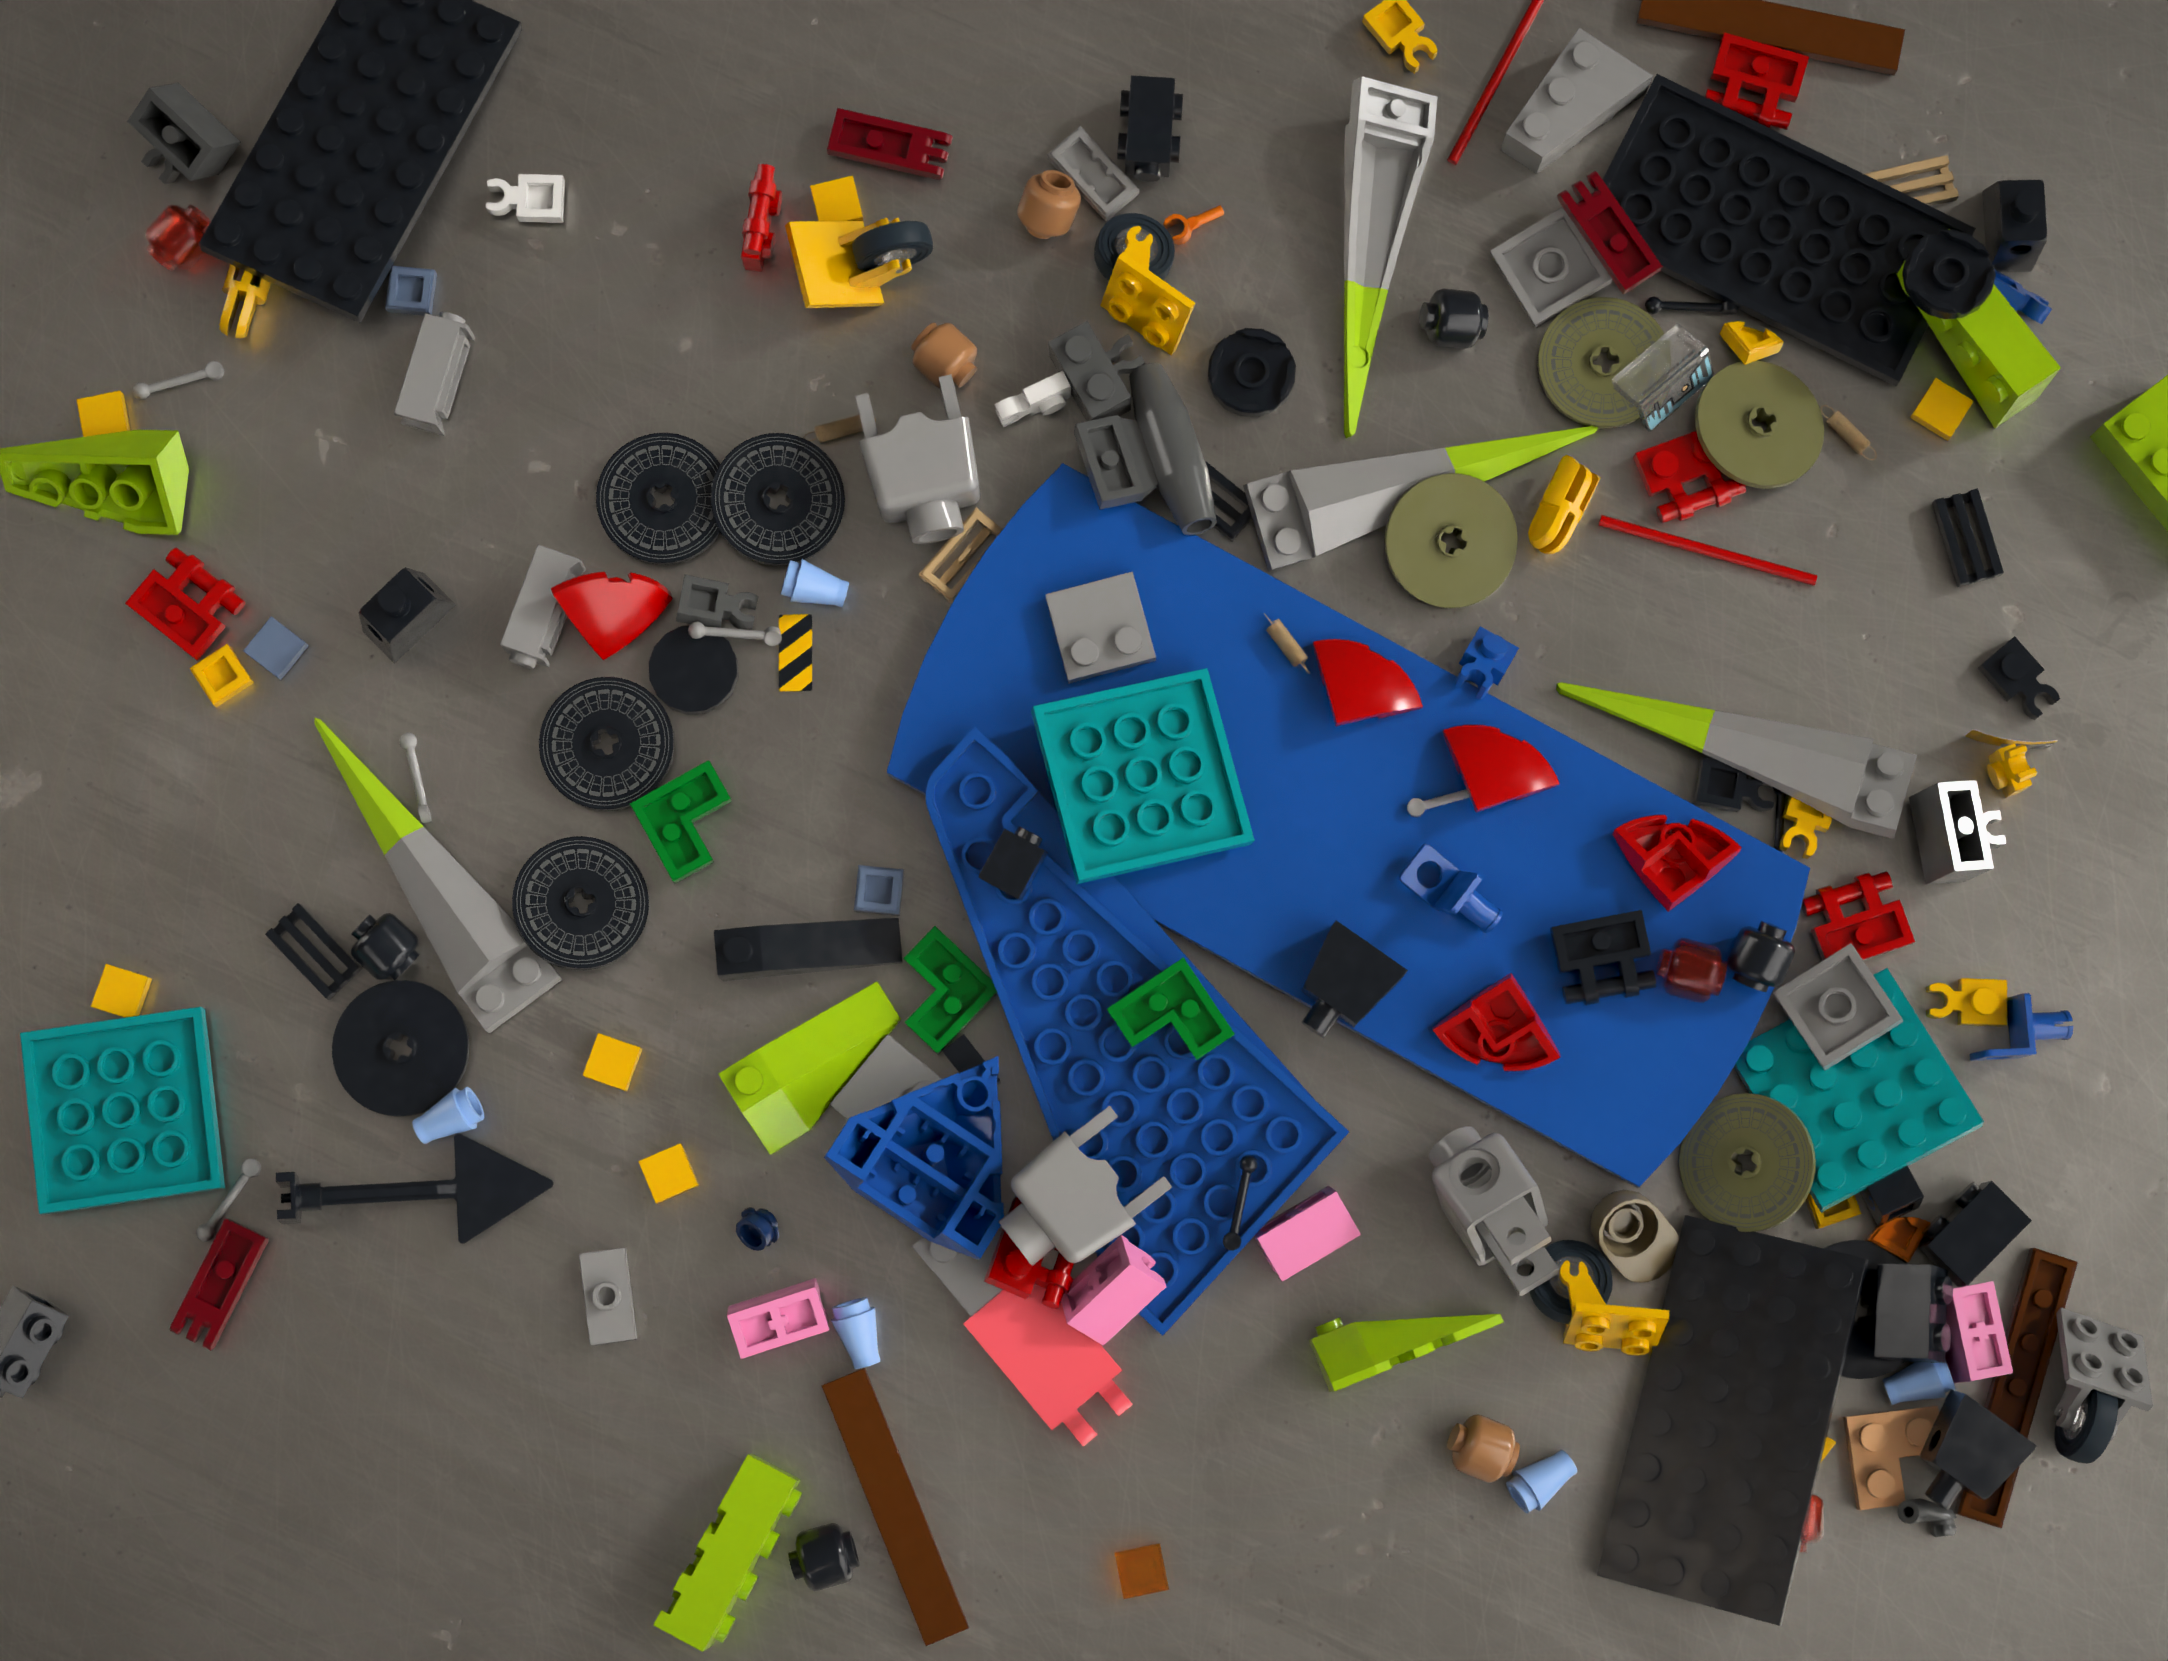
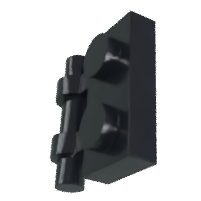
M1642 910L1550 928L1559 974L1577 970L1579 984L1562 987L1566 1005L1583 1002L1586 1006L1599 1003V998L1623 994L1625 998L1638 996L1640 990L1656 988L1654 971L1647 970L1636 973L1634 959L1651 955ZM1618 963L1619 976L1600 980L1595 979L1593 967Z

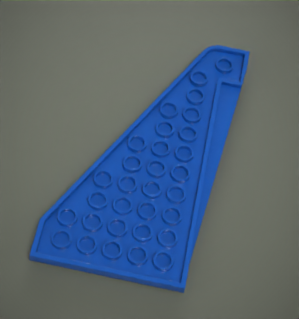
M974 726L932 772L926 787V806L1053 1141L1064 1131L1071 1136L1104 1109L1111 1106L1118 1118L1080 1146L1079 1150L1088 1158L1106 1160L1119 1177L1116 1191L1123 1207L1163 1176L1172 1186L1170 1190L1132 1219L1136 1225L1121 1234L1130 1243L1149 1254L1156 1261V1264L1150 1270L1155 1271L1164 1278L1166 1288L1138 1313L1163 1336L1349 1133V1130L1309 1094L1115 876L1076 884L1057 811L1010 758ZM1018 826L1028 830L1043 839L1039 848L1048 852L1022 901L978 877L1004 828L1014 834ZM1184 957L1235 1035L1198 1060L1193 1056L1171 1022L1132 1047L1107 1008ZM1251 1155L1256 1158L1258 1166L1251 1173L1238 1233L1241 1236V1245L1234 1251L1228 1250L1223 1245V1238L1230 1231L1242 1170L1239 1162L1243 1156ZM1115 1238L1114 1240H1112L1111 1242L1097 1250V1257L1101 1253H1103L1117 1238Z

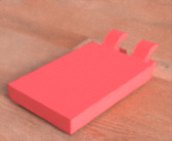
M1034 1284L1031 1295L1026 1299L1002 1290L964 1322V1326L1052 1431L1063 1422L1080 1444L1085 1446L1098 1434L1077 1409L1092 1396L1099 1392L1118 1416L1133 1405L1112 1380L1123 1370L1100 1343L1067 1324L1062 1303H1060L1058 1309H1052L1042 1304L1046 1291L1045 1288Z

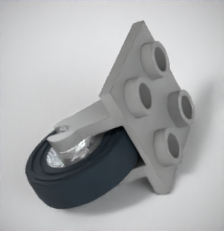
M2060 1308L2056 1316L2064 1379L2067 1386L2054 1413L2057 1415L2054 1430L2055 1446L2063 1457L2078 1463L2088 1464L2098 1459L2109 1442L2113 1440L2118 1425L2131 1406L2145 1411H2149L2153 1407L2143 1336L2095 1320L2089 1316Z

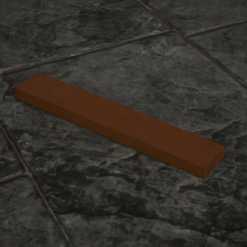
M1641 0L1636 22L1637 24L1721 40L1724 32L1806 55L1809 56V59L1893 76L1898 70L1905 29L1763 0Z
M2037 1248L2029 1249L2005 1333L2013 1373L1992 1378L1984 1406L2026 1438L2029 1435L2058 1334L2056 1313L2060 1308L2065 1309L2078 1264L2077 1261ZM2019 1467L1985 1500L1972 1496L1962 1489L1955 1506V1514L2002 1528Z
M866 1368L822 1385L925 1645L928 1646L968 1629V1622Z

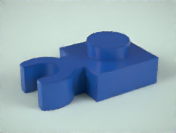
M1995 270L1994 285L2014 310H2019L2032 320L2043 324L2052 310L2048 306L2049 302L2041 296L2027 291L2020 283Z
M1480 626L1459 662L1463 667L1455 680V686L1460 689L1465 681L1475 683L1479 688L1475 698L1482 700L1493 683L1497 686L1499 685L1519 648Z

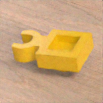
M1384 0L1363 15L1362 23L1389 55L1398 48L1401 49L1404 53L1403 63L1410 72L1415 74L1420 66L1413 57L1414 52L1421 50L1427 53L1431 60L1436 58L1438 50L1435 43L1427 37L1418 35L1424 29L1425 23L1406 0Z
M2013 743L1996 750L1988 756L1990 764L1987 765L1989 778L1997 790L2002 789L2005 798L2018 794L2032 786L2030 778L2037 775L2035 767L2030 768L2026 761L2025 752H2027V747L2024 744L2016 746Z
M1789 795L1782 818L1793 821L1794 825L1781 837L1780 850L1786 851L1791 845L1792 838L1798 837L1805 843L1802 858L1808 859L1817 849L1818 842L1814 830L1825 833L1829 830L1832 818Z
M1961 978L1958 980V991H1953L1950 986L1944 983H1934L1926 987L1927 993H1938L1944 999V1005L1941 1009L1931 1008L1926 1010V1016L1929 1018L1940 1019L1952 1012H1958L1957 1025L2004 1027L2007 1025V980Z

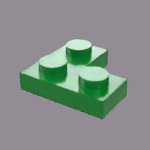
M708 760L630 803L672 881L676 884L714 863L693 823L727 805L732 800L714 767Z
M934 926L903 958L935 989L925 1002L905 1021V1024L939 1055L995 997L997 991L992 979Z
M1184 957L1107 1008L1132 1047L1171 1022L1193 1056L1198 1060L1235 1035Z

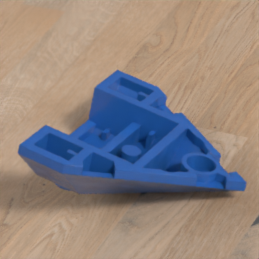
M999 1056L898 1097L877 1108L850 1117L824 1156L826 1161L853 1191L930 1242L977 1260L982 1257L1001 1225L998 1221L1004 1217V1203H1001V1175L1003 1174L1001 1113L997 1089Z

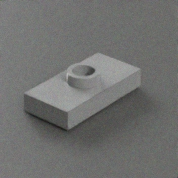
M1081 126L1047 154L1048 160L1059 172L1068 175L1074 181L1080 195L1105 222L1139 194V188Z
M617 1248L579 1254L590 1346L638 1339L627 1249Z

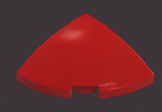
M604 571L569 579L552 587L551 590L557 602L580 634L601 659L605 660L643 633L665 610L673 597L664 585L647 576L631 572L628 574L630 582L618 577L608 578Z
M1341 639L1319 640L1312 643L1322 683L1326 687L1335 726L1377 716L1378 719L1423 708L1420 696L1404 670L1393 660L1389 661L1380 654L1370 650L1368 645Z
M1462 725L1442 731L1457 772L1462 775L1476 813L1513 799L1525 798L1560 784L1552 767L1536 748L1525 740L1520 741L1500 732V728L1485 725Z
M1666 815L1645 816L1624 823L1614 830L1613 836L1636 874L1668 912L1716 875L1742 848L1724 832L1695 819H1692L1688 826L1681 823L1665 824L1667 820Z
M1512 973L1468 1000L1432 1029L1450 1050L1476 1065L1482 1059L1503 1064L1504 1071H1522L1544 1066L1561 1057L1543 1022Z

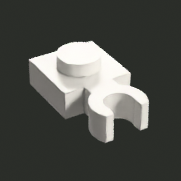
M519 174L518 186H510L505 180L498 178L487 181V187L490 191L504 193L502 201L486 203V209L489 214L503 216L512 209H517L516 217L519 222L563 223L565 179L563 175Z
M1062 370L1024 388L1023 393L1008 397L994 404L997 409L995 412L1003 427L1020 420L1027 414L1031 416L1042 412L1043 415L1052 414L1067 404L1065 400L1071 398V386Z

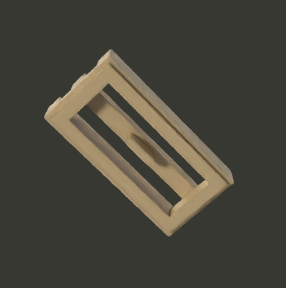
M1948 155L1865 174L1877 181L1886 182L1939 169L1940 174L1894 184L1890 185V187L1902 193H1909L1943 185L1944 191L1914 197L1929 206L1956 201L1959 197L1957 188L1953 186L1952 171L1949 172L1948 165L1950 162Z
M975 508L963 522L964 531L948 539L919 573L920 579L931 585L937 593L942 594L951 604L984 552L952 590L947 585L992 533L997 537L1003 530L978 508ZM977 523L982 524L984 528L942 577L938 579L934 576L935 572Z

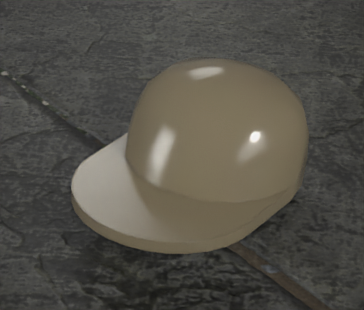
M1624 1189L1614 1191L1602 1198L1595 1206L1590 1220L1592 1236L1598 1247L1623 1277L1633 1282H1649L1660 1278L1673 1266L1679 1241L1678 1234L1660 1210L1641 1193Z

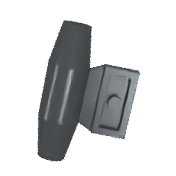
M1148 363L1139 366L1129 375L1135 420L1114 415L1076 423L1074 435L1099 509L1142 501L1145 496L1158 488L1183 534L1197 535L1213 528L1217 520L1209 470L1188 410L1160 363Z

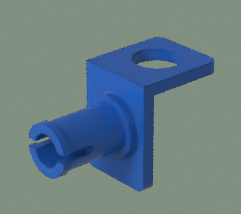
M1423 844L1399 875V880L1432 908L1456 914L1459 911L1479 927L1483 933L1490 932L1503 915V911L1500 908L1494 906L1475 890L1482 881L1480 875L1460 871L1430 845ZM1432 861L1439 867L1440 878L1434 886L1425 888L1418 882L1417 870L1422 863Z
M2030 993L2008 997L2007 1019L2010 1049H1991L1969 1054L1970 1061L2019 1059L2037 1054L2035 1040H2069L2071 1038L2073 1026L2057 1027L2055 1024L2073 1021L2072 1016L2067 1010L2033 1013Z

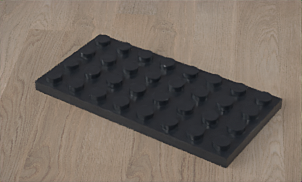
M337 0L200 240L199 247L201 251L361 323L522 31L521 22L473 0Z
M1656 74L1603 178L1611 193L1663 266L1661 272L1720 301H1729L1736 305L1739 310L1894 386H1897L1928 326L1918 307L1904 292L1900 279L1897 276L1898 271L1911 249L1926 235L1929 234L1930 236L1940 233L1942 230L1950 229L1972 236L1976 229L1659 74Z
M1685 1215L1662 1310H1669V1321L1658 1346H1653L1597 1576L1782 1626L1868 1265L1866 1258L1758 1232H1741L1734 1226Z

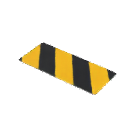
M779 615V629L782 640L779 643V691H812V615Z

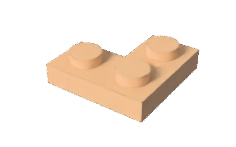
M1938 1406L1843 1417L1857 1510L1898 1506L1903 1501H1906L1899 1458L1921 1455V1451L1939 1414Z

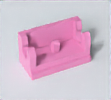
M1327 1186L1268 1221L1254 1236V1239L1273 1271L1277 1273L1279 1279L1283 1282L1357 1238L1361 1233L1337 1191Z
M1120 1235L1073 1280L1069 1294H1063L1061 1303L1067 1324L1104 1346L1166 1288L1164 1278L1155 1271L1150 1270L1156 1264V1261L1149 1254L1130 1243L1126 1237Z
M816 1278L728 1306L727 1318L741 1359L829 1331L828 1316L820 1298V1289Z
M1994 1281L1953 1288L1952 1301L1947 1305L1946 1324L1949 1325L1951 1330V1346L1949 1351L1945 1352V1360L1953 1382H1970L2013 1373Z

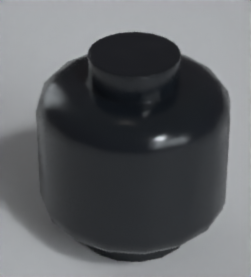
M1440 289L1433 294L1429 303H1423L1419 316L1420 328L1426 329L1429 341L1435 346L1468 349L1474 346L1478 339H1483L1486 334L1489 318L1488 308L1485 304L1481 303L1480 297L1475 292Z
M391 913L383 914L377 920L369 914L351 933L357 939L351 948L352 957L377 980H384L390 976L395 981L420 955L415 950L418 946L417 936Z
M1761 921L1758 928L1751 926L1742 928L1738 933L1727 961L1728 967L1735 972L1732 979L1762 992H1767L1769 986H1780L1785 979L1795 954L1793 944L1784 939L1787 931L1765 921Z
M835 1523L800 1532L796 1537V1550L788 1552L795 1580L804 1578L806 1585L813 1591L850 1581L853 1576V1568L860 1566L851 1531L843 1532L842 1528Z

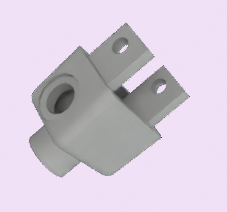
M952 374L939 377L948 420L935 421L927 418L922 412L900 416L897 425L891 431L882 435H878L869 393L855 396L865 439L859 441V445L880 515L887 523L907 521L911 540L916 544L939 542L961 534L964 531V526L959 508L972 506L981 497L969 417L961 416Z
M1108 1106L1071 1136L1064 1131L1013 1177L1011 1188L1021 1201V1204L998 1222L1031 1266L1055 1248L1067 1262L1078 1263L1135 1226L1136 1223L1132 1218L1172 1188L1163 1176L1123 1207L1116 1191L1119 1177L1106 1160L1088 1158L1079 1150L1080 1146L1118 1118L1111 1106Z
M1470 1126L1456 1129L1440 1139L1429 1153V1159L1435 1167L1432 1173V1180L1443 1213L1477 1265L1482 1266L1496 1259L1520 1297L1559 1274L1558 1266L1544 1247V1245L1551 1242V1237L1545 1229L1548 1219L1540 1189L1506 1139L1497 1133L1481 1138L1476 1129ZM1524 1264H1530L1534 1267V1271L1529 1276H1521L1517 1273L1519 1267Z

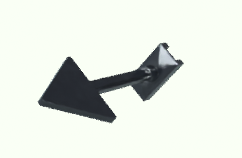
M456 1134L454 1136L456 1176L452 1180L321 1187V1183L300 1184L299 1177L295 1172L276 1173V1183L280 1188L290 1187V1193L281 1194V1204L291 1203V1209L277 1210V1220L281 1224L301 1223L302 1211L322 1210V1206L455 1199L457 1202L458 1241L461 1244H465L552 1188L553 1181L462 1134Z

